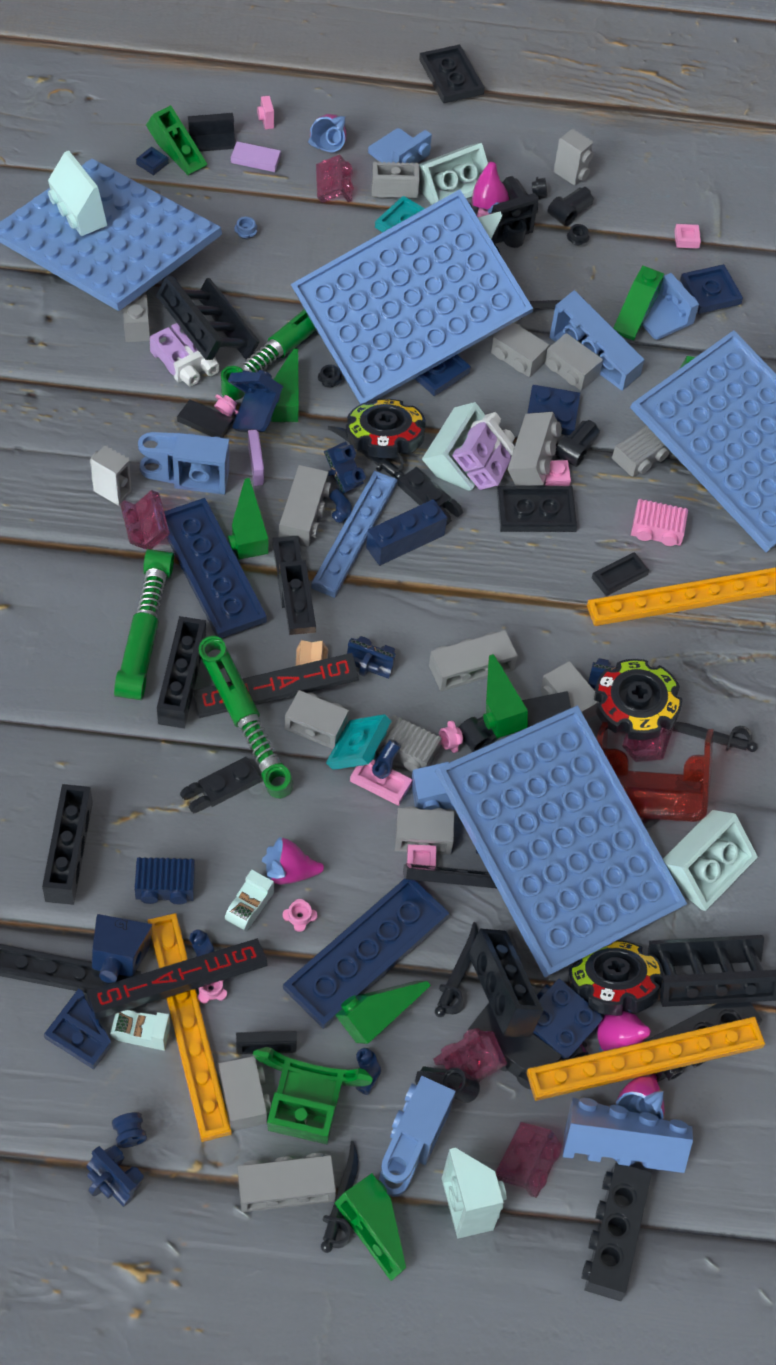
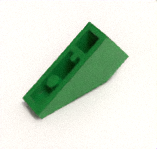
M171 105L152 114L146 127L159 147L188 176L208 165Z
M642 265L613 327L620 336L635 340L660 293L664 273Z
M293 349L273 379L281 384L283 388L279 402L273 411L271 422H298V349Z
M250 478L244 479L232 522V535H228L229 545L232 550L236 551L238 560L268 554L269 539Z
M492 654L489 655L486 713L483 714V719L487 729H492L498 739L526 729L528 710L497 658Z
M412 981L358 996L353 995L341 1004L342 1009L335 1016L356 1043L368 1044L431 985L428 981Z
M371 1173L344 1192L334 1204L389 1280L392 1281L406 1269L391 1198L387 1194L385 1185Z

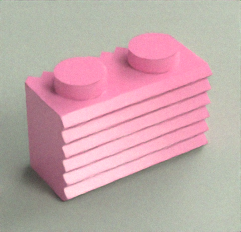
M638 499L630 536H635L642 541H659L666 546H681L685 533L688 509Z

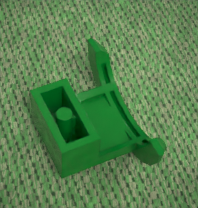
M269 1047L253 1052L254 1058L259 1062L282 1072L277 1093H274L267 1121L268 1131L328 1145L341 1086H367L373 1080L366 1070L360 1068L342 1070L313 1065L284 1056Z

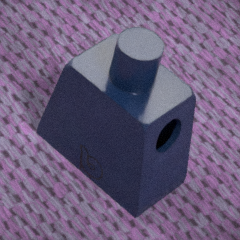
M97 914L92 949V968L100 971L99 977L102 981L113 983L117 980L118 975L130 977L135 974L151 946L152 924Z

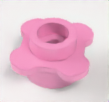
M218 394L215 396L218 401L214 407L220 413L229 417L233 413L237 415L238 411L235 407L237 403L227 395L223 398Z
M448 721V727L441 728L439 731L441 745L444 749H450L453 753L458 752L459 744L463 742V735L461 730L456 727L454 721Z
M297 899L290 905L289 909L283 911L282 916L285 921H289L294 925L295 931L302 932L310 921L317 919V912L312 910L305 900ZM301 913L303 916L298 917L297 914Z
M224 980L199 987V1002L206 1004L209 1000H224L227 996V991L223 989ZM213 986L214 989L209 990L208 987Z

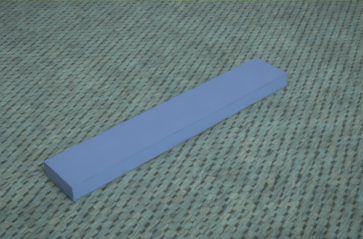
M377 471L373 472L313 579L311 589L334 598L336 597L367 540L368 529L375 526L397 485V479Z

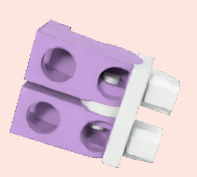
M176 323L171 326V329L167 327L150 336V352L155 358L159 357L168 371L174 375L177 383L184 381L191 387L200 380L199 372L204 370L208 376L217 374L219 372V363L215 357L213 360H205L184 332H180L181 327ZM166 337L165 342H159L161 338Z
M496 412L486 414L482 420L473 422L461 448L456 449L452 455L465 472L468 471L467 475L479 490L499 485L515 448L513 445L515 436L511 431L507 429L502 430L499 427L501 418Z

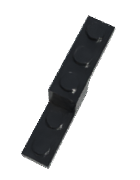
M298 536L272 538L281 605L286 611L289 635L316 633V621L306 560H302L299 538Z

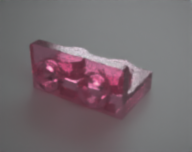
M149 491L136 504L125 500L120 504L130 544L146 550L152 549L170 534L158 492Z

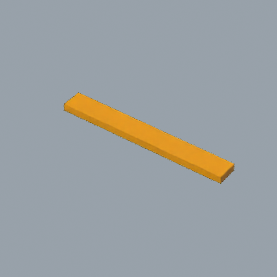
M776 567L590 599L587 602V607L593 625L599 626L775 595Z
M176 913L148 919V923L152 924V942L158 967L162 968L188 960ZM193 989L167 997L166 1000L201 1142L231 1135V1128L196 990Z
M751 1017L529 1068L526 1073L534 1100L538 1101L761 1049L765 1046V1042L756 1017Z

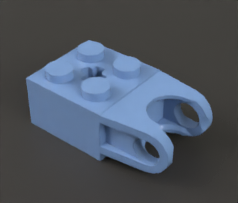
M162 432L146 433L139 438L138 449L140 453L145 455L140 462V472L146 478L172 483L175 489L225 495L229 476V439ZM147 441H155L158 445L155 448H146L143 444ZM149 463H155L159 465V468L150 471L145 466Z
M421 1076L417 1085L411 1084L405 1097L406 1102L403 1111H398L392 1125L393 1130L390 1135L392 1140L384 1155L379 1180L385 1185L389 1196L394 1197L403 1194L407 1190L419 1163L426 1166L451 1111L455 1091L424 1076ZM385 1179L394 1183L403 1182V1184L399 1188L392 1189L386 1185Z

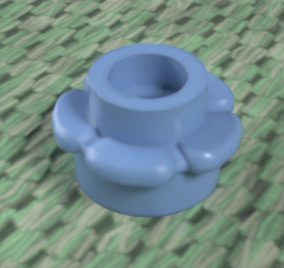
M245 216L237 220L234 230L240 237L250 238L256 235L257 225L253 218Z

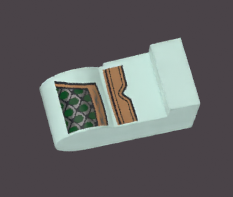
M252 869L225 915V920L245 931L250 928L274 894V881Z
M130 1010L116 1013L110 1036L121 1042L165 1051L171 1026L169 1014L158 1012L157 1015L139 1014Z

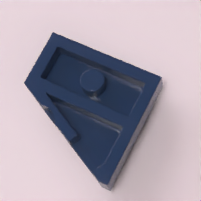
M79 988L44 1033L46 1040L93 1070L112 1046L111 1040L101 1027L99 1019L96 1020L83 991Z

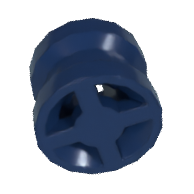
M126 1113L112 1120L113 1129L118 1134L116 1138L117 1147L130 1148L147 1140L146 1131L141 1128L143 1122L141 1113Z

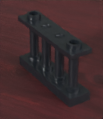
M173 276L165 277L156 296L205 360H213L220 347L237 348L245 360L251 358L260 341L211 278H206L200 290L183 289ZM192 300H199L202 305H195ZM204 315L212 316L215 321H208ZM216 331H223L228 338L220 337Z
M748 935L649 941L648 954H654L657 957L665 976H662L660 991L662 1007L776 1001V970H763L760 963L762 961L764 936ZM748 962L751 971L735 972L732 963ZM719 964L722 972L706 973L703 965ZM674 966H691L694 974L677 975Z

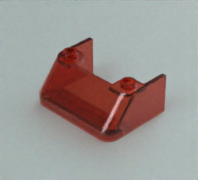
M602 722L597 734V741L640 818L697 822L706 816L711 783L714 729H708L704 755L690 756L685 761L683 774L628 771L629 760L627 755L619 749L607 748L608 722Z

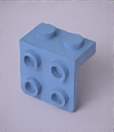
M398 128L370 145L368 153L381 163L399 162L401 164L402 162H408L409 164H415L430 155L432 134L424 130L412 138L402 129Z
M672 273L664 276L660 293L642 326L654 339H661L694 324L699 304L696 298L691 296L684 288L683 284Z

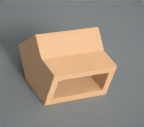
M301 640L296 650L295 666L327 659L328 648L324 642Z

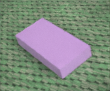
M236 142L231 155V163L275 172L281 157V151Z
M248 430V449L254 486H260L264 483V465L259 433L257 430Z

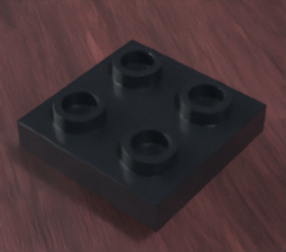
M535 193L493 205L492 214L500 211L502 214L491 239L495 244L504 242L509 247L518 248L523 245L525 235L533 233L539 201Z

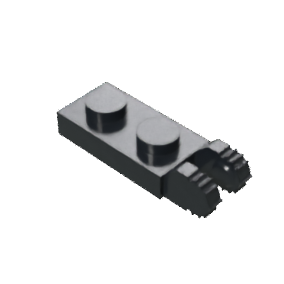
M415 467L398 479V486L418 505L434 499L447 516L446 525L452 520L444 508L455 517H459L464 513L461 505L455 499H451L445 491L418 467Z
M246 756L200 779L198 782L189 784V786L182 789L180 795L182 799L188 800L200 793L204 794V796L190 803L188 808L194 814L210 806L214 807L260 783V776Z

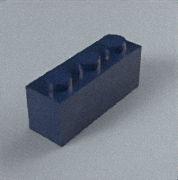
M432 499L368 529L366 548L377 564L381 566L444 536L447 516L435 500Z

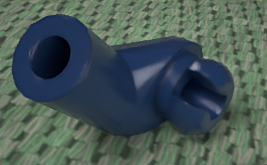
M335 489L329 495V498L336 505L332 518L337 523H342L345 518L348 519L350 516L352 505L339 489Z
M389 739L372 767V773L379 779L387 778L392 772L393 759L401 748V745L395 740Z
M197 929L190 934L189 940L197 955L196 957L215 951L207 933Z
M361 1048L356 1054V1059L360 1069L366 1070L373 1080L370 1085L359 1086L356 1089L364 1095H369L381 1074V1067L374 1052L368 1048Z

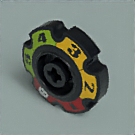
M376 399L372 404L362 403L348 414L346 436L350 445H353L357 451H368V455L372 457L394 458L397 457L398 453L409 454L421 446L425 437L426 420L422 412L413 405L405 406L403 401L396 399Z
M644 659L619 661L616 664L615 670L606 669L597 681L594 692V701L599 702L596 709L597 716L612 732L625 731L628 734V739L649 740L659 737L661 728L670 730L679 717L683 700L677 696L680 685L676 678L661 665L652 668L648 665V661Z
M617 940L574 962L573 966L569 967L568 983L573 991L588 1002L589 1008L593 1011L621 1016L623 1011L626 1010L639 1013L651 1007L659 998L664 973L660 961L654 954L643 953V947L635 943Z

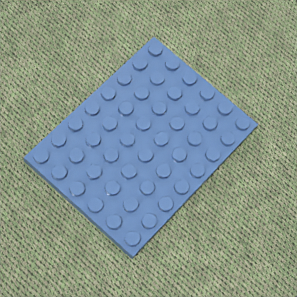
M94 159L85 162L82 167L98 186L107 226L81 236L75 228L72 229L70 227L67 217H62L57 204H52L48 195L50 188L0 221V243L117 311L123 309L222 235L221 227Z
M460 189L291 284L292 289L359 404H370L374 400L533 312V307Z
M733 330L634 401L630 408L767 553L776 546V373Z
M578 705L443 765L435 771L544 977L571 965L687 904Z

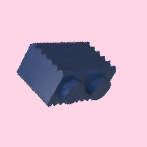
M137 858L134 888L136 900H141V902L146 904H154L158 900H170L171 903L177 905L185 904L187 901H194V859Z

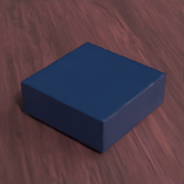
M152 146L136 158V165L153 176L169 164V157Z

